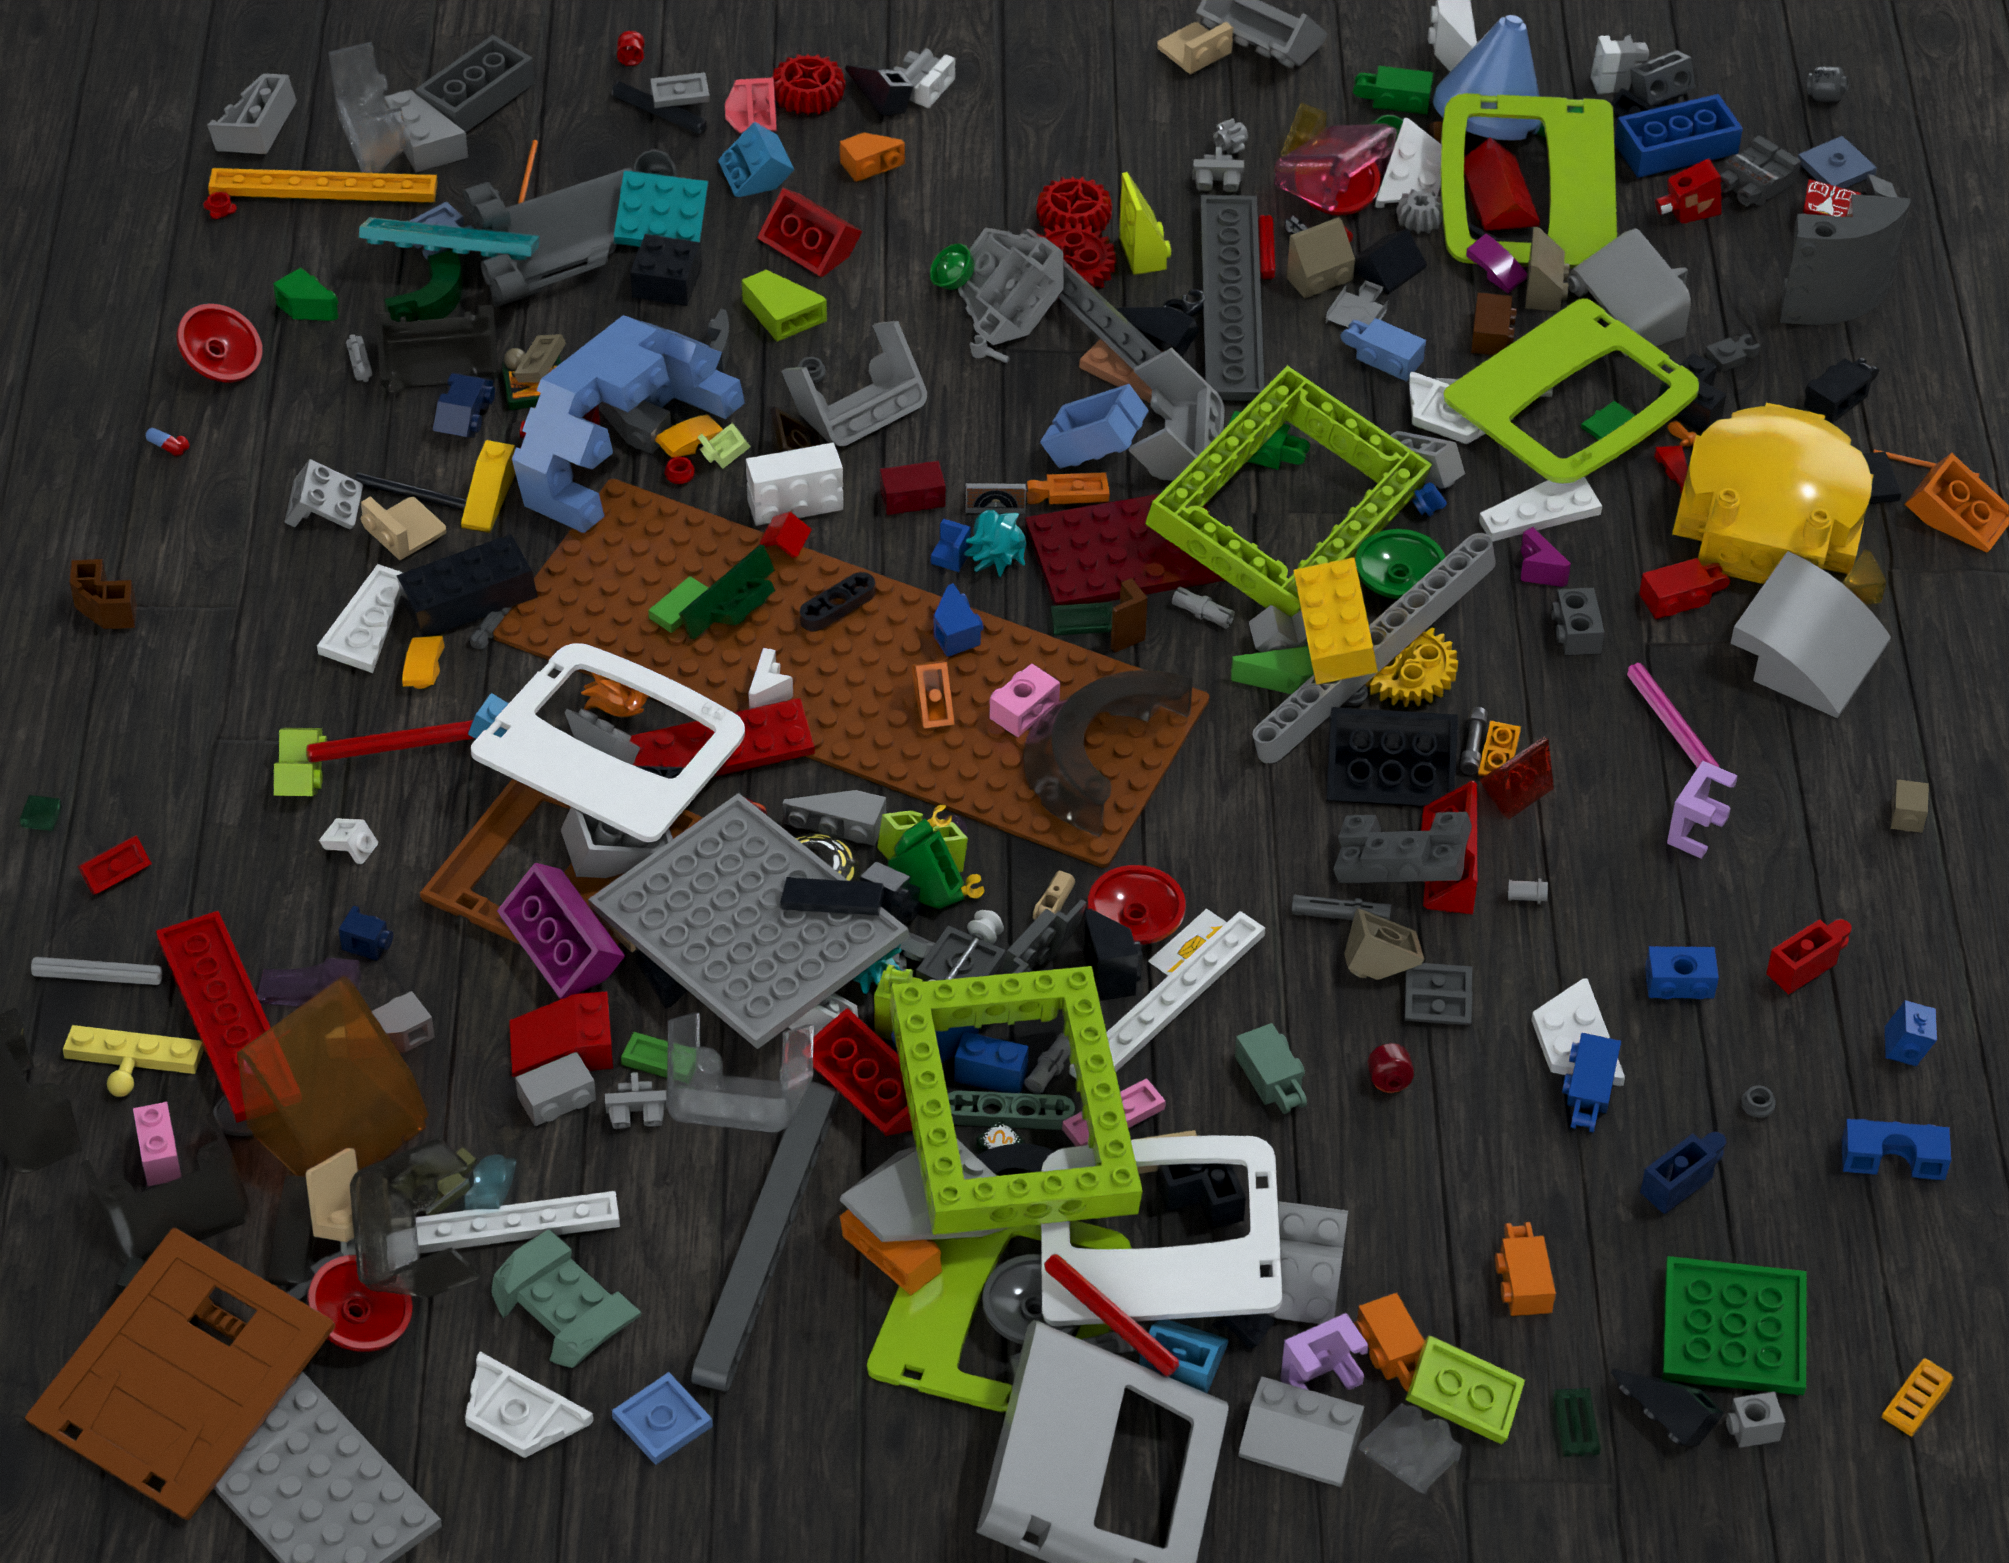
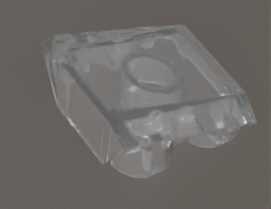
M1401 1403L1359 1443L1358 1449L1416 1491L1426 1494L1427 1488L1454 1462L1458 1463L1462 1445L1452 1439L1448 1422L1442 1419L1427 1421L1423 1418L1419 1408L1406 1406Z

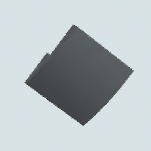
M1422 963V965L1406 970L1404 1021L1471 1025L1473 967Z

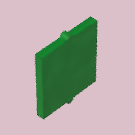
M1613 401L1602 410H1596L1592 417L1582 423L1581 428L1600 440L1636 415L1616 401Z

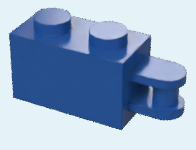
M1581 1032L1580 1042L1572 1043L1569 1062L1575 1063L1573 1075L1566 1073L1562 1093L1568 1094L1567 1105L1575 1107L1571 1128L1576 1129V1126L1589 1128V1132L1594 1133L1598 1112L1607 1114L1621 1046L1620 1040ZM1580 1108L1592 1110L1593 1113L1592 1115L1580 1113L1579 1110Z

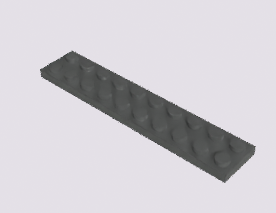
M1201 195L1202 290L1206 297L1203 306L1205 381L1220 395L1222 400L1253 401L1265 388L1257 196Z

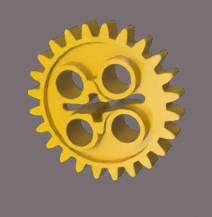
M1433 627L1428 631L1422 632L1365 684L1366 687L1370 686V694L1373 695L1380 692V701L1390 697L1392 705H1395L1398 700H1403L1405 707L1408 706L1411 700H1414L1415 704L1420 706L1421 699L1423 698L1432 703L1433 694L1443 697V689H1451V682L1456 681V672L1458 670L1457 651L1452 650V642H1444L1445 635L1443 633L1434 636L1435 628Z

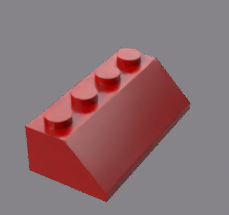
M848 1008L842 1011L798 1050V1054L884 1135L889 1136L913 1130L898 1054Z

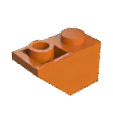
M861 133L840 141V163L855 182L904 165L905 143L901 139Z

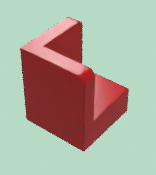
M789 511L772 518L759 545H764L765 548L777 545L790 557L794 558L799 555L812 529Z

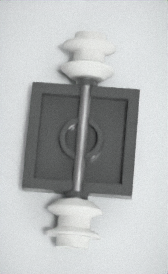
M990 910L977 911L974 916L975 920L970 921L967 925L970 935L948 925L917 968L916 978L923 979V982L994 975L1006 958V950L993 945L997 940L996 935L1001 934L1004 930L1001 918Z

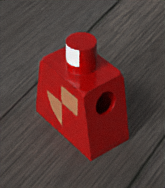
M1708 158L1671 176L1667 180L1668 195L1655 199V206L1660 215L1672 211L1678 222L1682 224L1721 215V176Z

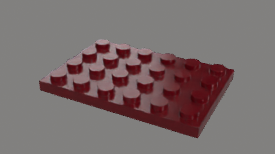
M1160 494L1025 517V527L1056 611L1119 600L1121 582L1131 578L1145 595L1175 590L1180 586L1186 588L1225 581V579L1145 524L1152 502ZM1205 504L1202 508L1208 511L1207 506Z

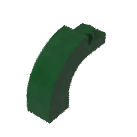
M449 250L427 256L430 282L420 290L384 299L386 318L390 328L418 321L420 327L424 328L441 321L456 308L463 290L460 261L457 253Z

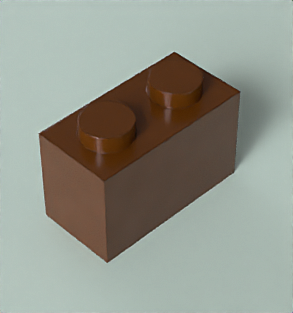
M1478 292L1471 353L1496 355L1505 349L1507 345L1513 343L1515 328H1510L1509 325L1515 326L1517 308H1511L1512 296Z

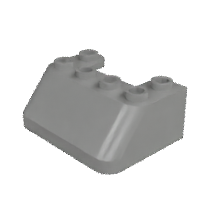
M1202 0L1196 11L1203 18L1202 23L1207 27L1213 29L1227 22L1233 27L1234 42L1246 48L1251 44L1257 47L1256 52L1267 58L1273 56L1279 59L1278 62L1293 69L1294 65L1301 66L1323 45L1328 36V33L1308 15L1302 13L1299 19L1259 0Z

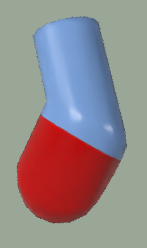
M150 428L146 432L147 441L174 456L183 455V452L189 449V442L184 436H178L175 439L173 436L156 428Z

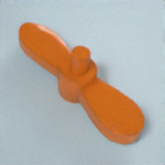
M1677 421L1668 424L1670 433L1682 439L1680 446H1694L1697 435L1695 432H1688Z

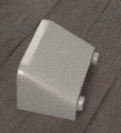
M1638 229L1624 232L1570 270L1567 283H1569L1568 288L1572 293L1581 297L1589 291L1608 315L1615 320L1621 321L1655 347L1685 337L1691 306L1688 289Z

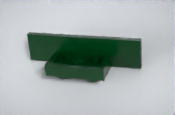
M764 545L756 547L679 613L690 639L697 638L714 622L729 625L742 623L752 610L763 605L766 602V598L775 592L772 582L764 580L775 571Z

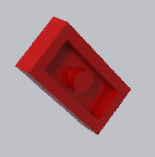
M136 835L77 867L92 895H96L152 863Z

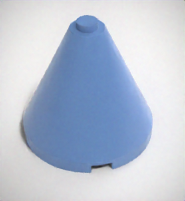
M1507 15L1501 18L1438 84L1433 98V105L1442 117H1444V109L1448 101L1458 94L1473 93L1487 96L1517 95L1540 97L1527 28L1520 17ZM1481 102V108L1496 109V103ZM1470 117L1467 120L1466 131L1499 140L1526 139L1527 132L1533 130L1532 133L1535 135L1540 129L1541 121L1536 119Z

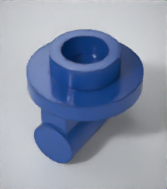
M1431 482L1425 484L1423 489L1414 491L1416 497L1412 501L1421 515L1426 512L1429 516H1432L1435 510L1443 509L1446 506V500Z

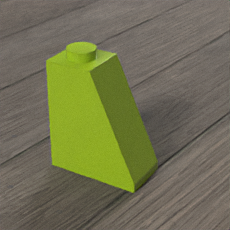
M768 270L742 279V301L777 342L827 321V300L822 295Z

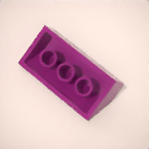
M534 863L497 910L560 999L578 994L606 981L625 957L567 876L559 868Z

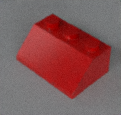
M782 188L757 238L820 277H823L850 257L863 231L803 195Z

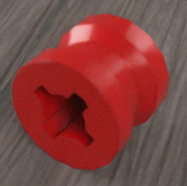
M626 31L619 35L617 42V58L619 62L627 66L640 64L644 58L645 40L643 36L635 31Z

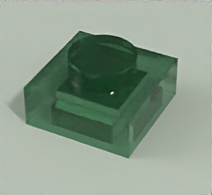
M29 795L20 817L21 826L53 831L62 808L61 800L59 798Z

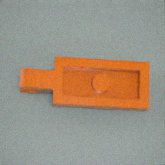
M1106 472L1049 474L1046 481H1027L1028 492H1026L1028 504H1038L1046 498H1049V504L1109 502L1110 493Z

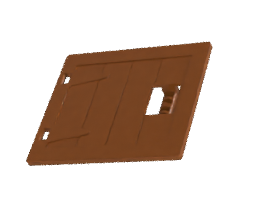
M173 1228L37 1400L25 1418L29 1424L184 1520H189L336 1325L329 1317L177 1228ZM216 1287L256 1310V1313L248 1323L243 1322L213 1303L209 1296ZM195 1316L196 1319L233 1340V1343L229 1347L193 1326L189 1321ZM70 1423L82 1430L77 1440L63 1433ZM153 1475L166 1482L161 1492L146 1484Z

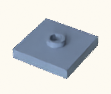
M1843 136L1798 154V159L1801 160L1800 165L1818 182L1846 188L1865 180L1868 174L1875 175L1877 167Z

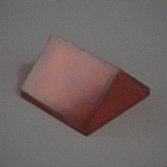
M1542 737L1480 779V782L1506 818L1511 819L1554 789L1548 738Z

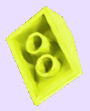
M1128 172L1122 173L1119 239L1132 273L1136 275L1166 270L1167 258L1171 257V248L1169 241H1164L1162 223L1157 222L1153 210Z

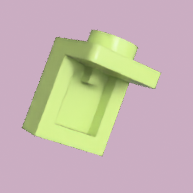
M733 423L710 441L703 434L698 436V439L703 444V447L700 448L702 454L710 463L715 460L722 469L751 447Z

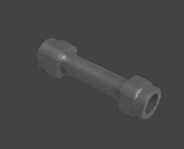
M1481 707L1471 708L1468 714L1467 728L1469 729L1467 747L1462 752L1460 770L1467 775H1474L1479 771L1481 759L1479 745L1481 733L1486 728L1488 715L1487 711Z

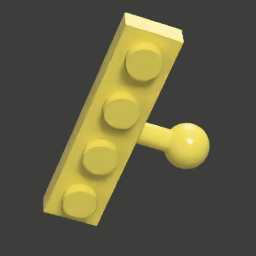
M72 1025L63 1047L65 1059L120 1065L119 1069L111 1073L107 1079V1088L116 1097H124L133 1090L134 1079L131 1074L134 1067L195 1074L204 1051L201 1040Z

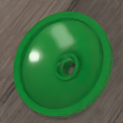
M1390 529L1375 533L1364 540L1356 552L1355 562L1358 577L1365 586L1384 597L1399 599L1446 556L1441 547L1424 534L1406 529Z

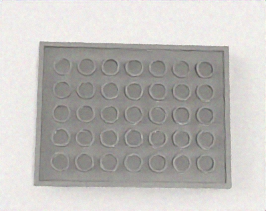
M739 793L588 899L590 908L757 1049L909 938L908 928L882 907L879 916L782 910L780 901L786 877L848 880Z

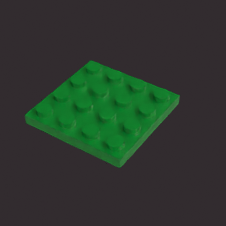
M1667 1256L1665 1264L1662 1379L1804 1396L1806 1390L1807 1271Z

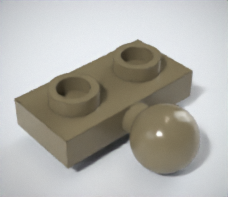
M562 334L539 335L535 338L527 353L519 348L508 350L504 356V363L507 368L516 370L514 375L518 383L540 382L541 378L550 371L566 342Z

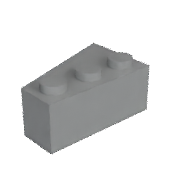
M262 74L241 93L242 99L234 106L229 104L224 109L225 115L217 122L212 120L207 124L216 151L268 153L297 102L288 75Z
M411 89L384 97L387 123L415 173L468 158L466 132Z

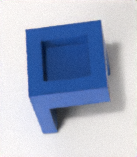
M943 519L940 523V540L931 554V564L959 572L968 557L964 555V552L970 548V543H966V539L970 538L971 527Z

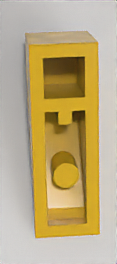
M489 440L485 441L476 462L461 521V528L491 532L516 474L512 462L515 445Z

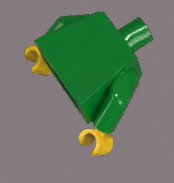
M946 805L937 806L933 811L932 818L929 820L924 818L906 830L894 847L895 854L888 860L890 868L910 876L909 883L921 888L918 901L936 909L962 901L966 895H969L971 898H979L984 893V886L977 889L970 887L972 884L981 881L980 875L972 874L967 877L964 883L940 830H933L935 826L945 827L951 822L952 815L946 820H939L936 816L938 812L946 808Z

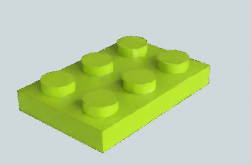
M1429 1335L1423 1343L1406 1400L1497 1443L1503 1444L1508 1438L1525 1379Z

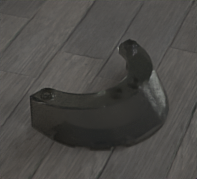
M1136 670L1120 672L1089 683L1049 708L1031 728L1024 746V774L1030 790L1035 791L1041 799V804L1053 815L1079 829L1100 837L1103 833L1104 803L1110 797L1112 787L1109 779L1092 765L1086 754L1084 736L1089 724L1101 712H1109L1111 716L1135 717L1148 722L1159 706L1188 717L1191 712L1193 680L1176 673Z

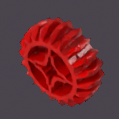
M808 53L806 56L797 54L794 59L787 57L786 62H779L778 68L774 69L772 75L774 79L775 101L779 103V107H786L787 112L794 110L797 115L807 113L809 116L810 113L814 112L820 115L822 110L829 112L831 107H837L838 101L842 100L844 95L845 80L842 68L838 67L837 62H830L829 57L822 59L819 54L816 56H810Z
M1072 175L1071 179L1061 177L1059 182L1051 180L1049 186L1043 187V191L1039 193L1037 198L1036 213L1038 214L1040 225L1050 231H1055L1056 224L1061 229H1064L1067 223H1070L1071 228H1075L1078 223H1081L1084 230L1091 225L1094 233L1098 230L1105 231L1107 224L1110 223L1113 204L1111 203L1109 191L1104 190L1102 184L1096 185L1094 179L1086 181L1084 176L1081 179H1075Z

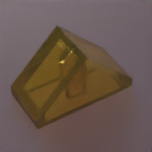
M1300 103L1281 155L1299 162L1308 150L1324 143L1327 112Z
M1865 549L1842 584L1853 592L1865 605L1882 602L1887 581L1871 551Z

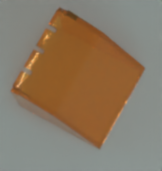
M345 975L237 1052L247 1128L252 1131L253 1136L305 1184L307 1170L346 1148L355 1149L358 1177L360 1178L377 1165L375 1156L382 1161L403 1145L401 1136L404 1135V1140L409 1141L426 1128L424 1119L429 1114L413 1073L353 982Z

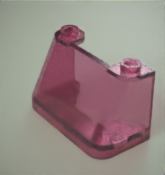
M1385 123L1333 125L1325 128L1321 133L1277 161L1274 168L1276 173L1274 185L1323 209L1332 211L1338 206V201L1335 198L1339 190L1345 192L1348 189L1350 177L1375 161L1380 177L1385 175L1393 153L1397 130Z

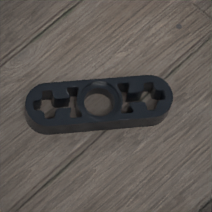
M866 572L854 573L805 602L800 607L801 626L808 631L822 630L872 600L875 596L874 577ZM834 598H841L846 601L841 605L830 603Z

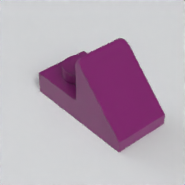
M1534 527L1524 531L1520 552L1524 557L1520 579L1524 582L1559 587L1568 585L1571 563Z

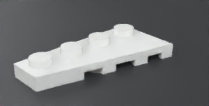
M377 564L317 645L318 654L373 673L401 596L396 575L403 572Z

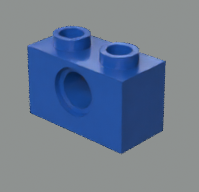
M1649 946L1645 963L1648 997L1662 999L1714 998L1719 979L1715 947Z

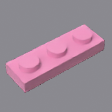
M1147 1078L1120 1092L1128 1128L1165 1109L1166 1101ZM1082 1112L1062 1121V1130L1075 1146L1088 1145L1089 1131L1086 1120L1082 1119Z

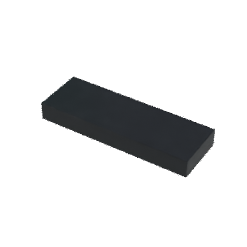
M786 877L780 903L782 910L879 916L885 889L884 883Z

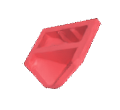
M773 78L735 81L725 102L726 120L739 134L746 131L753 122L772 132H777Z

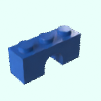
M1847 1119L1842 1135L1843 1172L1877 1175L1882 1156L1896 1154L1908 1161L1912 1178L1946 1180L1951 1163L1949 1127L1931 1124L1916 1125L1901 1122Z

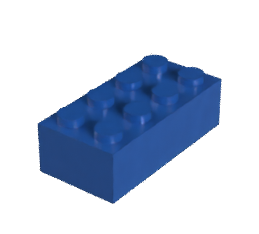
M1716 94L1618 117L1614 144L1637 178L1697 164L1708 158L1709 160L1738 154L1743 128L1720 95Z

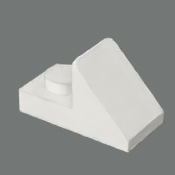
M763 648L749 690V709L788 701L793 697V678L780 674V663H776V651L773 649Z

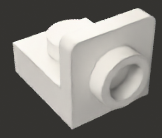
M336 818L319 840L325 850L348 851L357 864H363L378 845L377 839L362 819Z

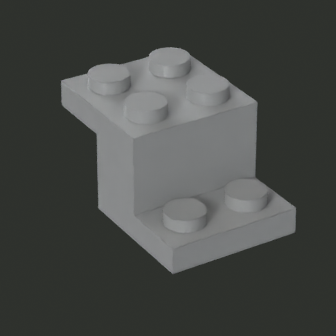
M1279 1201L1278 1217L1283 1301L1277 1311L1268 1314L1272 1318L1315 1324L1325 1323L1335 1317L1348 1211ZM1270 1265L1269 1277H1272V1265Z

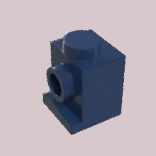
M356 906L351 908L339 928L342 950L378 961L384 950L389 949L393 941V932L387 930L386 921L376 916L361 914L359 907Z

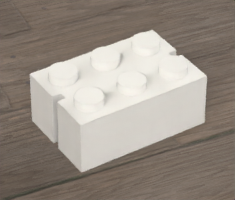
M834 443L746 459L747 499L756 526L770 524L774 516L789 511L798 518L843 510V467Z

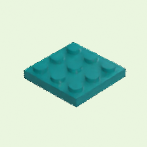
M624 170L613 242L615 244L640 247L645 234L700 242L708 181Z

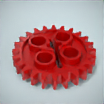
M1067 223L1064 229H1061L1058 224L1055 225V231L1045 228V236L1037 234L1039 237H1045L1063 251V259L1094 289L1095 285L1103 288L1104 280H1111V273L1115 272L1116 255L1114 245L1109 244L1108 236L1102 237L1101 230L1093 233L1091 225L1084 230L1081 223H1078L1075 228H1071L1070 223Z

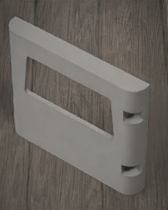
M1033 1320L1027 1327L976 1532L1049 1563H1196L1228 1414V1402ZM1124 1388L1138 1393L1191 1423L1165 1549L1097 1529L1094 1526L1095 1514ZM1026 1531L1039 1536L1037 1545L1022 1540Z

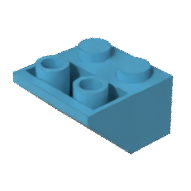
M753 122L718 159L733 194L738 198L777 189L794 171L778 135L756 122Z
M1167 1319L1159 1320L1153 1324L1149 1334L1179 1361L1177 1370L1167 1377L1208 1393L1229 1339ZM1140 1354L1139 1365L1163 1374Z

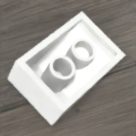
M1436 0V6H1431V23H1434V25L1429 27L1428 42L1433 44L1435 56L1450 72L1477 44L1470 0Z

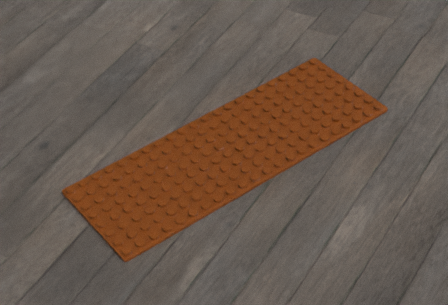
M617 479L608 480L599 492L605 517L585 533L574 528L569 531L534 577L538 597L512 606L493 631V637L496 641L549 660L563 646L573 643L588 644L663 675L705 696L733 713L749 709V690L763 648L773 649L776 651V663H780V674L793 678V697L790 700L801 698L815 746V754L805 757L935 806L946 805V810L1101 868L1110 866L1209 702V694L1207 692L970 607L974 614L977 613L983 623L984 629L981 631V645L947 657L934 638V614L942 599L941 596L802 547L799 555L794 558L790 557L777 545L765 548L775 571L764 580L772 582L775 592L766 598V602L763 605L752 610L742 623L729 625L714 622L695 639H690L684 624L671 633L650 620L648 610L689 576L708 588L759 546L764 532ZM866 572L874 577L875 596L872 600L822 630L808 631L801 626L800 607L805 602L854 573ZM834 598L830 601L834 605H841L846 602L841 598ZM945 661L948 667L955 724L923 728L915 697L911 665ZM1030 664H1034L1060 682L1059 704L1022 735L1016 737L990 719L989 700L993 692L998 688L1004 687L1017 672L1023 671ZM583 669L576 670L578 672L594 677L592 673Z

